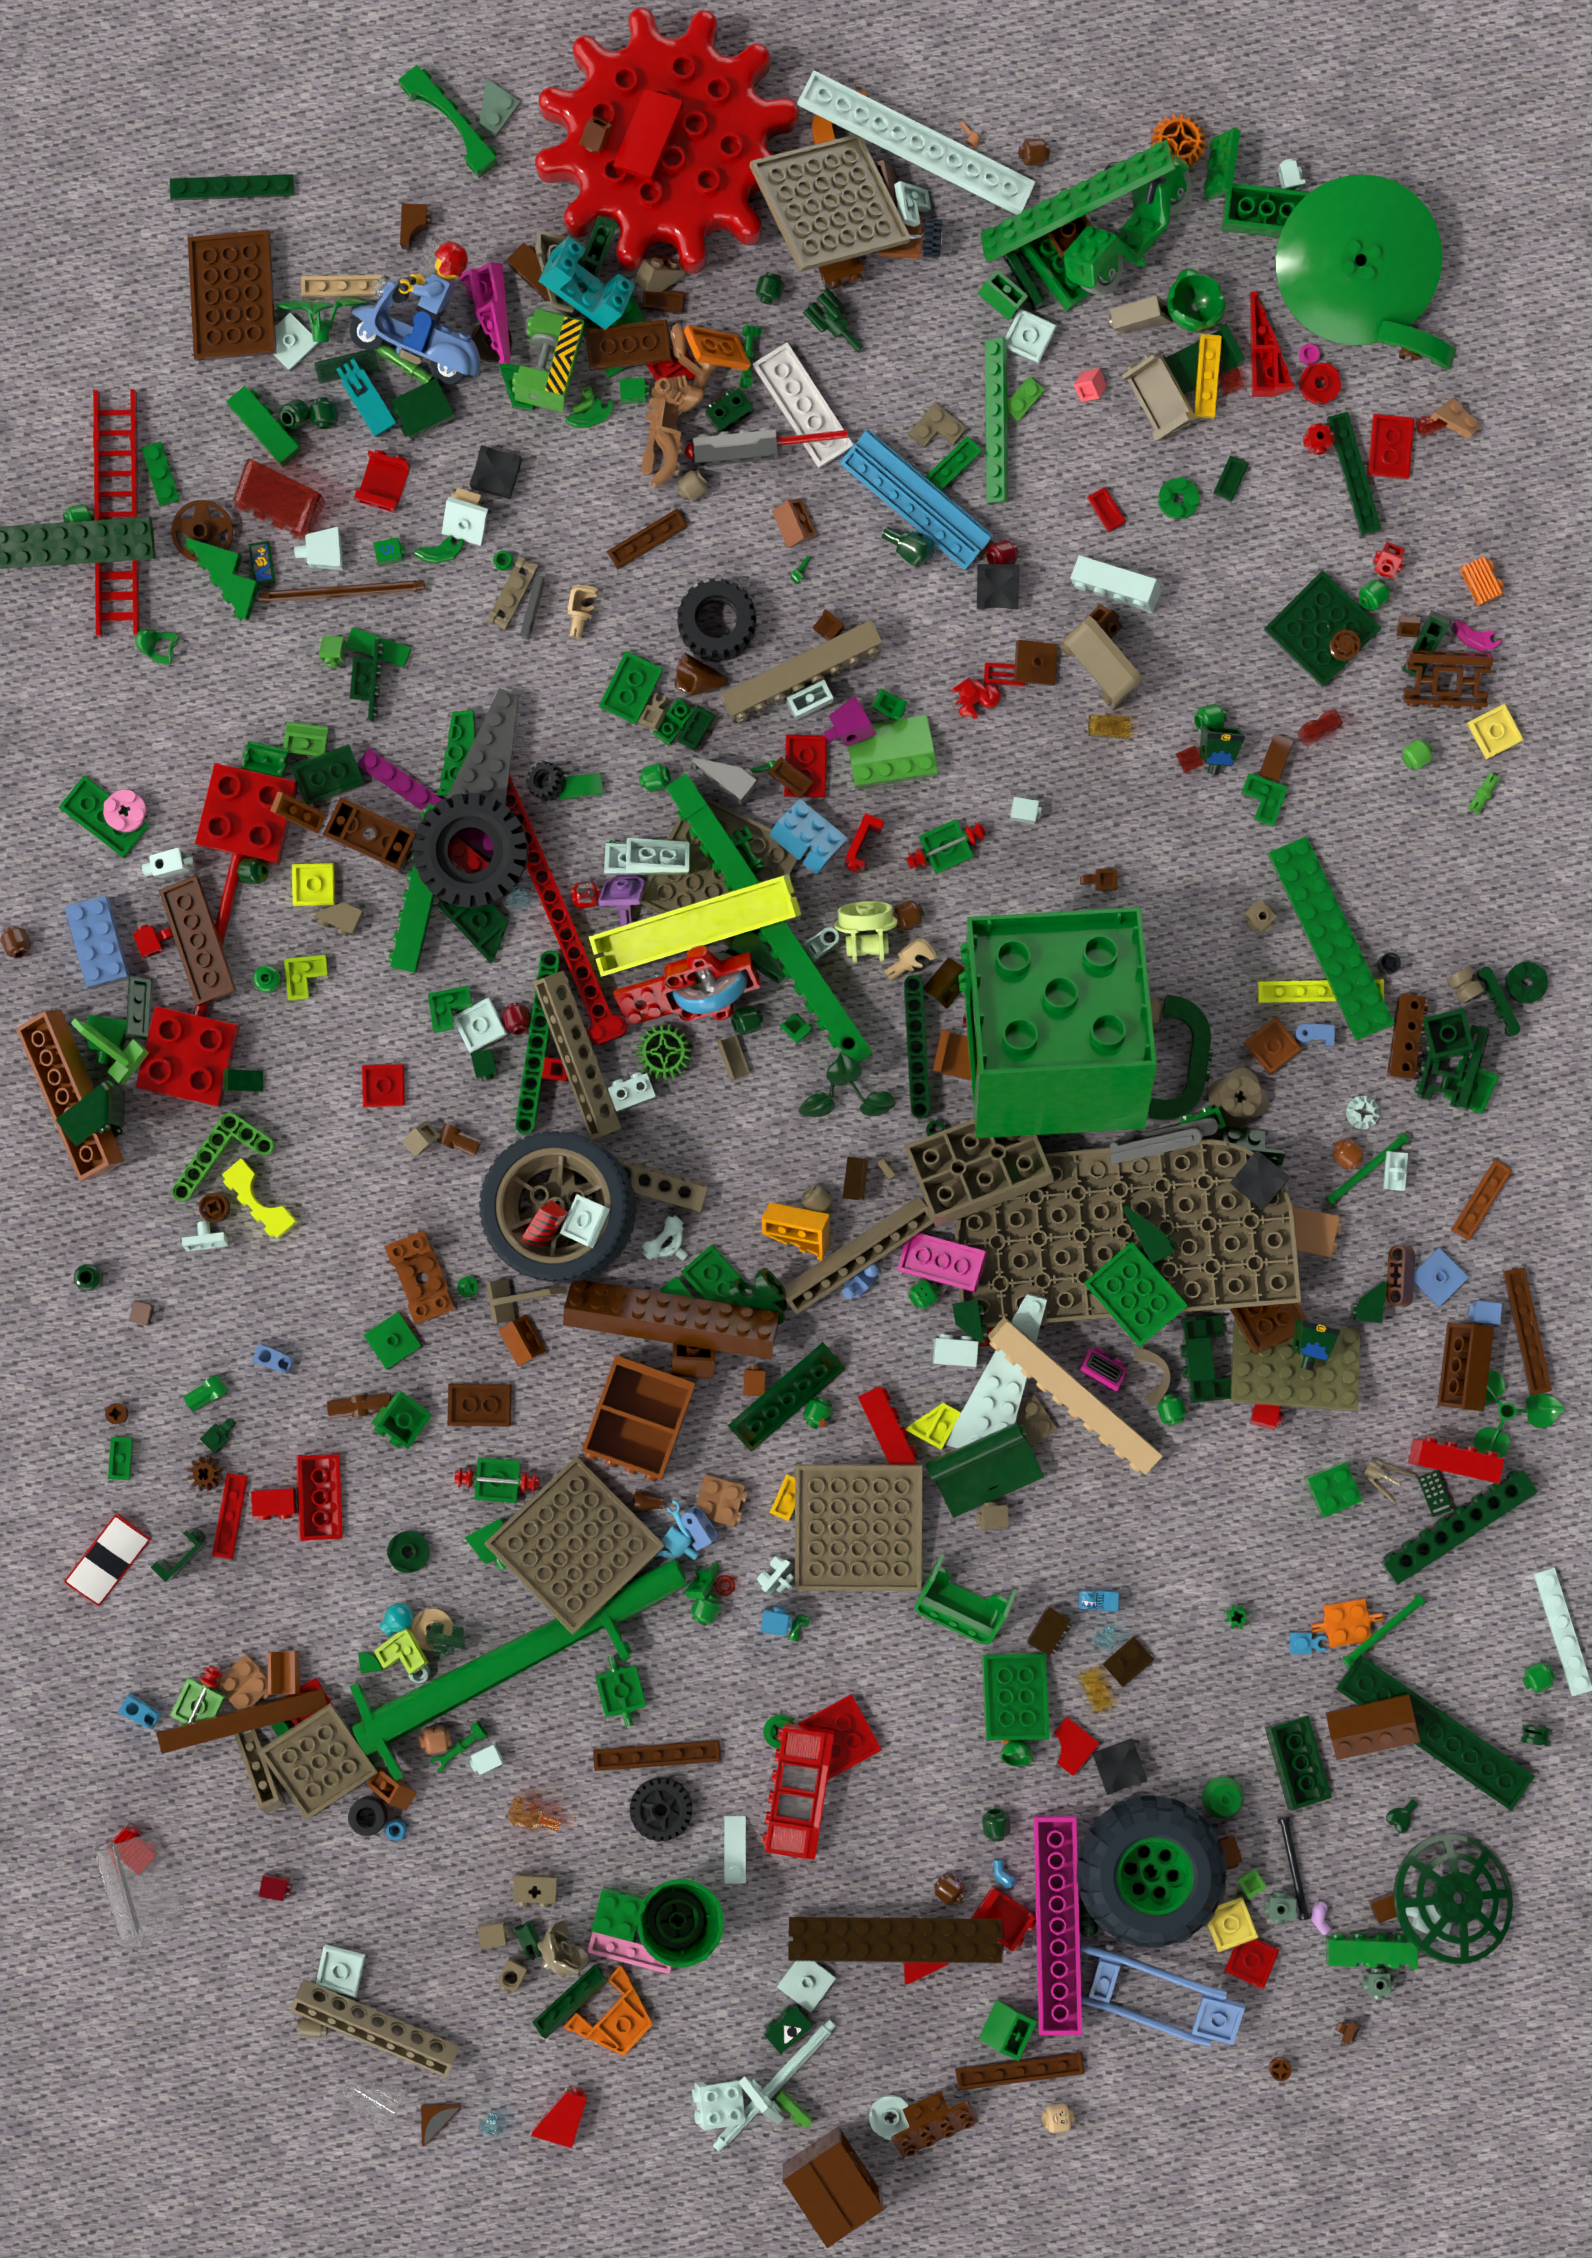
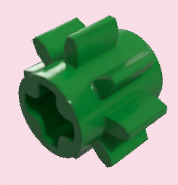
M1230 1604L1231 1610H1224V1613L1228 1614V1618L1223 1621L1231 1622V1629L1235 1625L1243 1629L1242 1624L1244 1622L1249 1623L1245 1616L1249 1614V1611L1243 1612L1242 1604L1238 1608ZM1235 1611L1242 1615L1239 1617L1238 1622L1232 1619Z

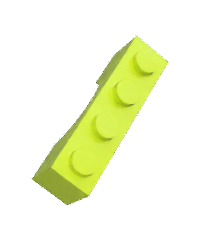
M240 1158L222 1174L225 1178L224 1184L230 1190L234 1189L239 1194L237 1199L244 1206L248 1205L253 1210L250 1214L257 1222L261 1220L266 1225L264 1230L271 1238L275 1236L279 1239L298 1223L285 1206L267 1208L257 1201L253 1191L257 1174L244 1159Z

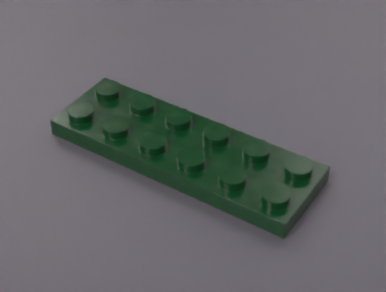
M822 1342L727 1426L752 1452L846 1368Z

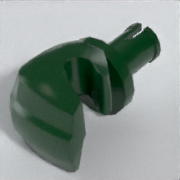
M886 527L882 533L881 538L896 545V552L913 566L921 567L933 557L934 543L930 539L923 538L922 533L906 531L904 534H900L890 527Z

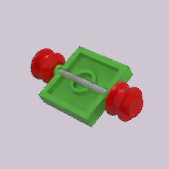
M212 1665L204 1667L203 1670L206 1674L199 1677L201 1682L191 1677L187 1678L170 1716L184 1724L218 1716L226 1699L225 1695L211 1688L219 1686L216 1680L223 1677L219 1668Z

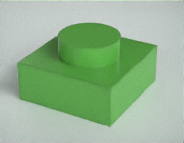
M1256 1869L1237 1879L1248 1899L1267 1888Z

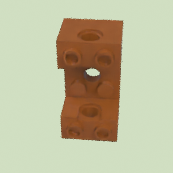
M423 1230L384 1246L392 1266H395L409 1302L407 1306L415 1325L457 1310L426 1231ZM425 1272L428 1275V1281L425 1284L417 1282L416 1276L418 1273Z

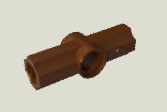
M391 1393L369 1396L365 1394L350 1396L348 1399L327 1401L329 1419L348 1416L353 1418L371 1415L370 1413H379L383 1406L387 1407L392 1400Z

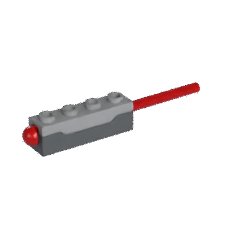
M765 427L755 432L745 429L740 430L736 434H731V432H720L717 436L700 434L697 438H693L694 443H690L685 447V455L689 459H694L695 455L697 467L779 459L778 446L848 438L847 430L780 437L777 436L776 429L772 430L770 427Z

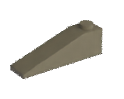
M256 1729L241 1736L240 1734L242 1733L235 1734L259 1809L267 1814L286 1806L275 1774L259 1753V1749L263 1748Z

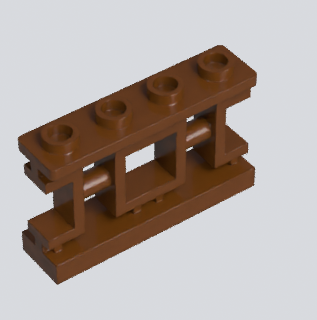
M1407 650L1406 668L1407 670H1416L1414 688H1403L1404 695H1402V700L1404 703H1407V706L1419 707L1420 704H1428V707L1440 708V705H1449L1448 707L1452 709L1469 706L1473 710H1481L1482 707H1488L1487 698L1489 694L1487 691H1479L1480 673H1491V666H1493L1491 654ZM1420 663H1437L1433 664L1432 676L1422 675V665ZM1462 665H1480L1475 666L1474 677H1463L1464 667ZM1439 671L1457 672L1455 690L1437 689ZM1421 683L1431 684L1430 693L1434 696H1418L1420 695ZM1462 685L1472 686V696L1477 698H1461Z

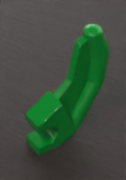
M597 398L590 409L583 413L570 414L569 417H566L565 422L575 428H590L604 422L612 411L613 401L608 399L607 405L601 406L602 400Z
M449 535L435 548L419 547L415 549L414 555L421 561L434 564L454 560L461 551L464 540L459 539L457 545H452L453 537Z

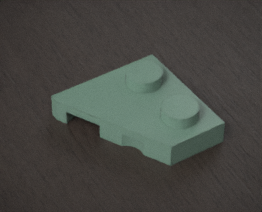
M487 80L479 124L497 137L520 105V101L490 80Z

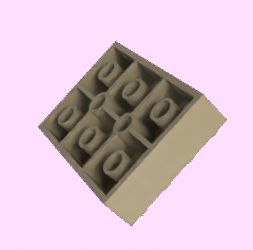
M974 1119L904 1146L936 1228L1054 1183L1052 1172L1037 1135L975 1138Z

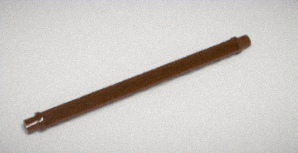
M416 580L267 591L266 593H259V602L274 603L391 593H416L417 591L425 590V581L416 582Z

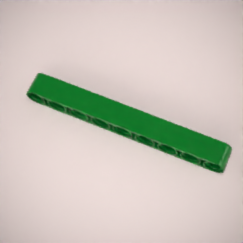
M547 950L541 955L537 980L559 972L560 958L555 951ZM548 956H555L556 962L554 965L548 966L545 964V959ZM536 990L515 1123L517 1131L522 1135L532 1134L536 1127L543 1081L544 1057L547 1055L550 1035L548 1022L542 1028L536 1026L538 1018H546L543 1008L539 1006V997ZM535 1038L543 1039L544 1043L541 1048L533 1047L532 1043ZM534 1058L540 1060V1066L537 1069H532L529 1066L530 1061ZM530 1079L537 1080V1087L533 1090H529L526 1087V1083ZM528 1099L534 1101V1107L531 1110L523 1108L524 1102ZM524 1120L531 1122V1128L528 1131H522L520 1128V1124Z

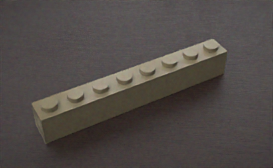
M917 1196L826 1257L823 1262L820 1261L784 1286L786 1291L785 1300L794 1313L797 1315L934 1223L929 1209Z

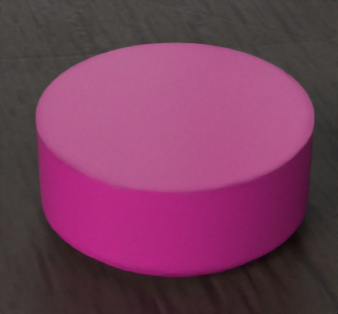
M1306 344L1299 351V359L1305 365L1315 364L1320 357V350L1314 344Z

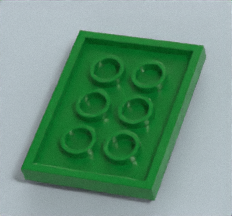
M1130 1242L1084 1282L1085 1286L1139 1348L1188 1307L1133 1242Z
M1046 1654L982 1655L985 1741L1049 1740Z

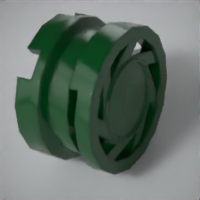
M1528 1724L1522 1725L1524 1734L1521 1736V1742L1539 1746L1551 1745L1549 1736L1552 1735L1553 1729Z

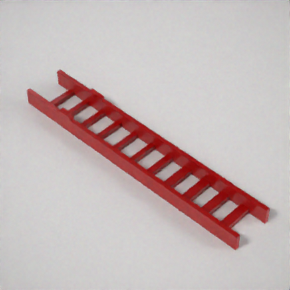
M130 389V410H100V393L98 390H93L94 520L114 517H138L137 392L135 389ZM131 415V430H100V416ZM100 436H129L131 450L100 451ZM131 456V471H101V457ZM131 476V491L101 492V477ZM101 497H132V511L101 512ZM139 560L132 561V571L102 572V562L95 563L96 636L98 638H102V621H133V635L136 637L140 631ZM132 580L133 591L102 592V581ZM133 600V612L102 613V601Z

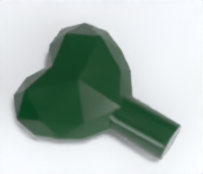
M1411 1799L1404 1808L1398 1807L1390 1810L1386 1815V1821L1390 1825H1394L1395 1830L1399 1834L1406 1833L1411 1825L1410 1814L1418 1804Z

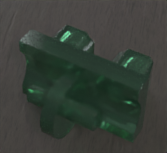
M434 1622L430 1632H427L426 1635L427 1644L434 1645L433 1651L440 1652V1659H445L446 1654L454 1655L455 1648L465 1649L466 1643L463 1627L453 1626L451 1636L444 1635L445 1626Z

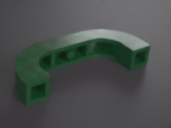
M1168 994L1165 996L1162 1017L1178 1019L1184 1022L1191 1031L1192 1046L1184 1091L1179 1097L1171 1100L1151 1098L1147 1120L1153 1121L1177 1119L1189 1112L1197 1104L1202 1096L1205 1082H1209L1210 1069H1207L1208 1061H1212L1213 1049H1210L1211 1030L1204 1013L1193 1002Z

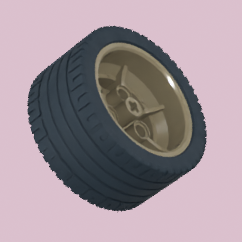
M563 1131L538 1132L532 1136L528 1135L524 1139H519L515 1144L508 1146V1149L504 1150L500 1157L495 1159V1163L490 1166L488 1174L486 1173L485 1182H483L481 1187L483 1189L479 1197L481 1198V1201H479L481 1226L484 1228L483 1232L488 1238L489 1245L498 1254L497 1256L505 1264L525 1276L553 1283H573L574 1281L578 1282L589 1279L592 1275L601 1273L602 1270L607 1269L610 1264H613L616 1261L615 1259L619 1258L622 1254V1250H625L627 1242L630 1241L637 1211L632 1182L628 1178L629 1176L622 1164L600 1145L577 1134ZM553 1169L548 1183L535 1178L539 1174ZM574 1171L583 1175L590 1183L575 1185ZM540 1190L546 1192V1198L543 1201H538L536 1198V1194ZM576 1193H581L583 1197L610 1209L593 1248L579 1242L569 1246L570 1238L560 1233L554 1235L550 1243L543 1247L533 1246L521 1240L538 1210L550 1200L559 1204L560 1207L569 1213L573 1204V1196ZM522 1196H524L532 1206L521 1214ZM568 1214L566 1215L565 1219H564L563 1222L561 1223V1229H562V1227H563V1225H564V1222H565V1220H566Z

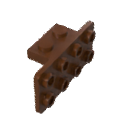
M940 2091L902 2109L910 2128L893 2135L891 2139L902 2157L912 2156L918 2150L931 2147L941 2139L950 2138L962 2129L971 2128L979 2120L969 2101H964L948 2108L946 2100Z

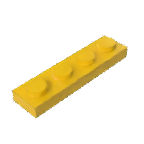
M1200 335L1194 415L1196 418H1215L1222 337L1219 335Z

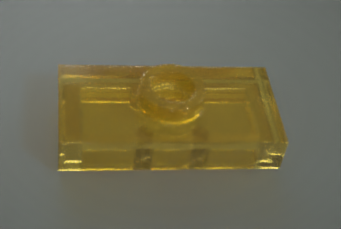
M1096 1666L1077 1675L1095 1714L1114 1706Z

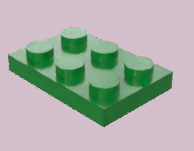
M1232 128L1212 138L1209 147L1211 150L1210 158L1206 166L1208 171L1203 186L1205 190L1203 198L1212 200L1232 190L1241 130Z
M625 651L598 707L631 724L637 725V721L663 672V668Z

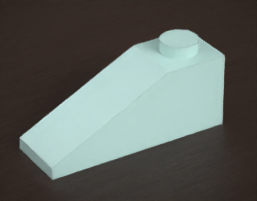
M724 1816L725 1884L746 1883V1816Z

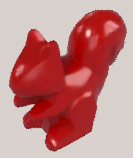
M967 678L951 689L953 693L958 692L960 695V699L955 705L963 704L958 711L959 715L963 717L977 719L978 715L974 705L978 702L985 708L993 709L1001 701V692L997 687L990 684L985 687L981 682Z

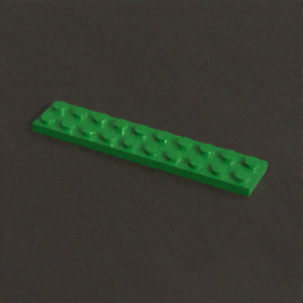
M1168 141L1158 142L1151 148L1138 152L1133 157L1123 162H1118L1105 171L1098 172L1086 181H1081L1076 186L1063 190L1058 195L1043 200L1030 209L1023 210L1020 214L1004 220L997 226L986 229L980 234L986 261L989 263L1176 169Z
M1307 836L1269 852L1270 861L1355 1042L1393 1026L1395 1023Z

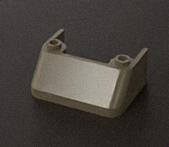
M1088 616L1061 641L1059 648L1067 657H1076L1102 687L1103 694L1101 697L1108 705L1111 704L1110 708L1112 711L1138 690L1143 680L1140 673L1092 617Z

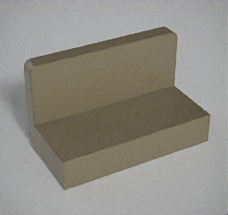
M737 1035L723 1040H716L730 1081L750 1075Z

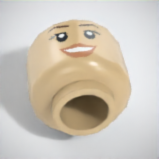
M1065 2103L1048 2105L1045 2111L1042 2112L1043 2126L1053 2134L1067 2132L1071 2128V2123L1075 2122L1074 2112L1069 2110Z

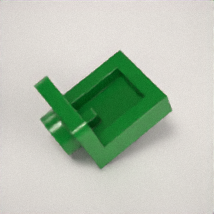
M880 688L870 707L890 719L898 720L906 711L907 701L899 699L885 689Z

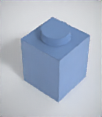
M1473 1301V1305L1469 1306L1468 1316L1472 1318L1471 1322L1500 1325L1502 1303Z

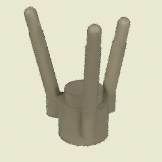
M1371 1459L1363 1472L1367 1476L1366 1480L1371 1482L1389 1500L1395 1503L1396 1500L1375 1479L1380 1480L1382 1477L1401 1487L1402 1484L1385 1474V1469L1383 1468L1416 1477V1473L1383 1463L1378 1459L1376 1461Z

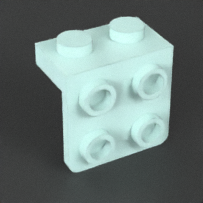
M739 2081L706 2085L704 2082L694 2083L695 2089L692 2090V2097L694 2103H697V2111L694 2112L696 2124H699L703 2130L744 2124L742 2087L738 2083Z

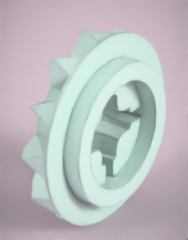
M1358 1096L1352 1099L1347 1106V1119L1355 1128L1368 1129L1374 1126L1380 1117L1379 1106L1374 1099L1368 1096ZM1365 1104L1366 1111L1372 1113V1115H1365L1361 1121V1114L1355 1110H1361Z

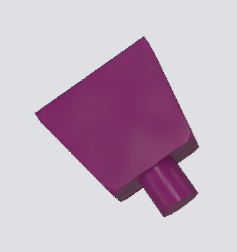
M856 696L830 714L829 718L833 727L823 732L829 743L840 737L845 746L853 745L877 735Z

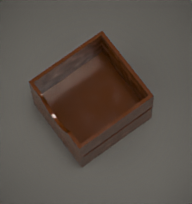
M839 2126L783 2163L782 2180L826 2248H829L884 2210L881 2190Z

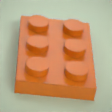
M687 325L684 329V334L696 361L746 371L751 364L737 334Z

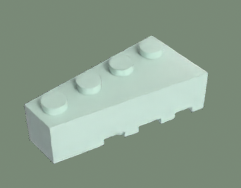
M1080 555L1070 577L1072 583L1075 584L1074 587L1079 590L1086 591L1088 589L1098 596H1107L1115 601L1131 605L1152 614L1161 594L1157 579Z

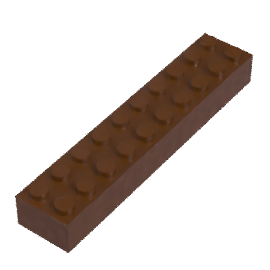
M586 1280L574 1281L570 1284L563 1315V1326L770 1360L779 1322V1312Z

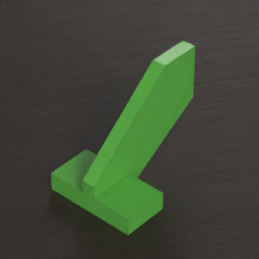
M76 1018L71 1022L82 1035L116 1060L108 1070V1073L123 1086L149 1054L134 1039L122 1051L92 1026Z

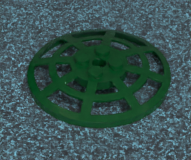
M1458 1834L1433 1836L1414 1846L1404 1857L1398 1868L1393 1891L1396 1915L1408 1939L1426 1956L1447 1964H1467L1488 1956L1503 1941L1512 1919V1890L1503 1866L1497 1857L1480 1842ZM1451 1840L1467 1842L1481 1849L1482 1852L1478 1860L1467 1854L1455 1853ZM1436 1842H1443L1446 1854L1434 1858L1427 1865L1416 1858L1428 1846ZM1489 1857L1499 1869L1505 1889L1497 1890L1492 1875L1485 1867ZM1457 1859L1474 1865L1469 1875L1459 1872ZM1448 1860L1451 1873L1441 1877L1433 1871L1434 1867L1439 1863ZM1411 1865L1419 1870L1421 1874L1417 1883L1416 1898L1404 1899V1881ZM1481 1872L1488 1880L1491 1890L1481 1891L1476 1881ZM1428 1877L1436 1884L1432 1896L1424 1897V1886ZM1456 1892L1462 1897L1460 1904H1457L1454 1900ZM1499 1898H1507L1506 1919L1500 1932L1494 1925L1498 1913ZM1493 1899L1491 1915L1487 1918L1481 1912L1483 1900ZM1434 1905L1435 1910L1440 1916L1436 1924L1430 1919L1425 1906ZM1418 1907L1423 1922L1430 1930L1423 1940L1420 1939L1412 1928L1405 1908ZM1476 1918L1484 1927L1477 1933L1468 1936L1467 1923ZM1447 1923L1459 1925L1460 1937L1451 1936L1442 1930ZM1489 1931L1496 1939L1495 1942L1486 1950L1469 1956V1943L1480 1939ZM1436 1937L1450 1943L1460 1944V1957L1444 1955L1429 1946Z

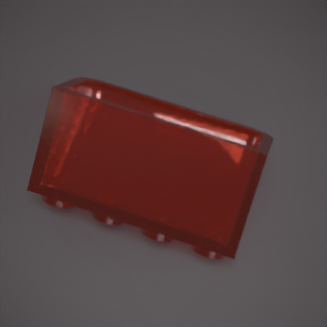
M249 458L244 465L232 500L235 503V508L243 512L249 510L253 512L255 518L261 521L267 519L272 522L271 525L279 530L286 528L290 530L289 534L297 539L305 538V535L311 533L326 504L323 496L317 491Z

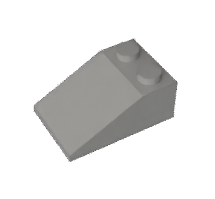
M698 758L692 760V766L696 771L741 806L757 787L756 775L747 768L743 770L740 767Z

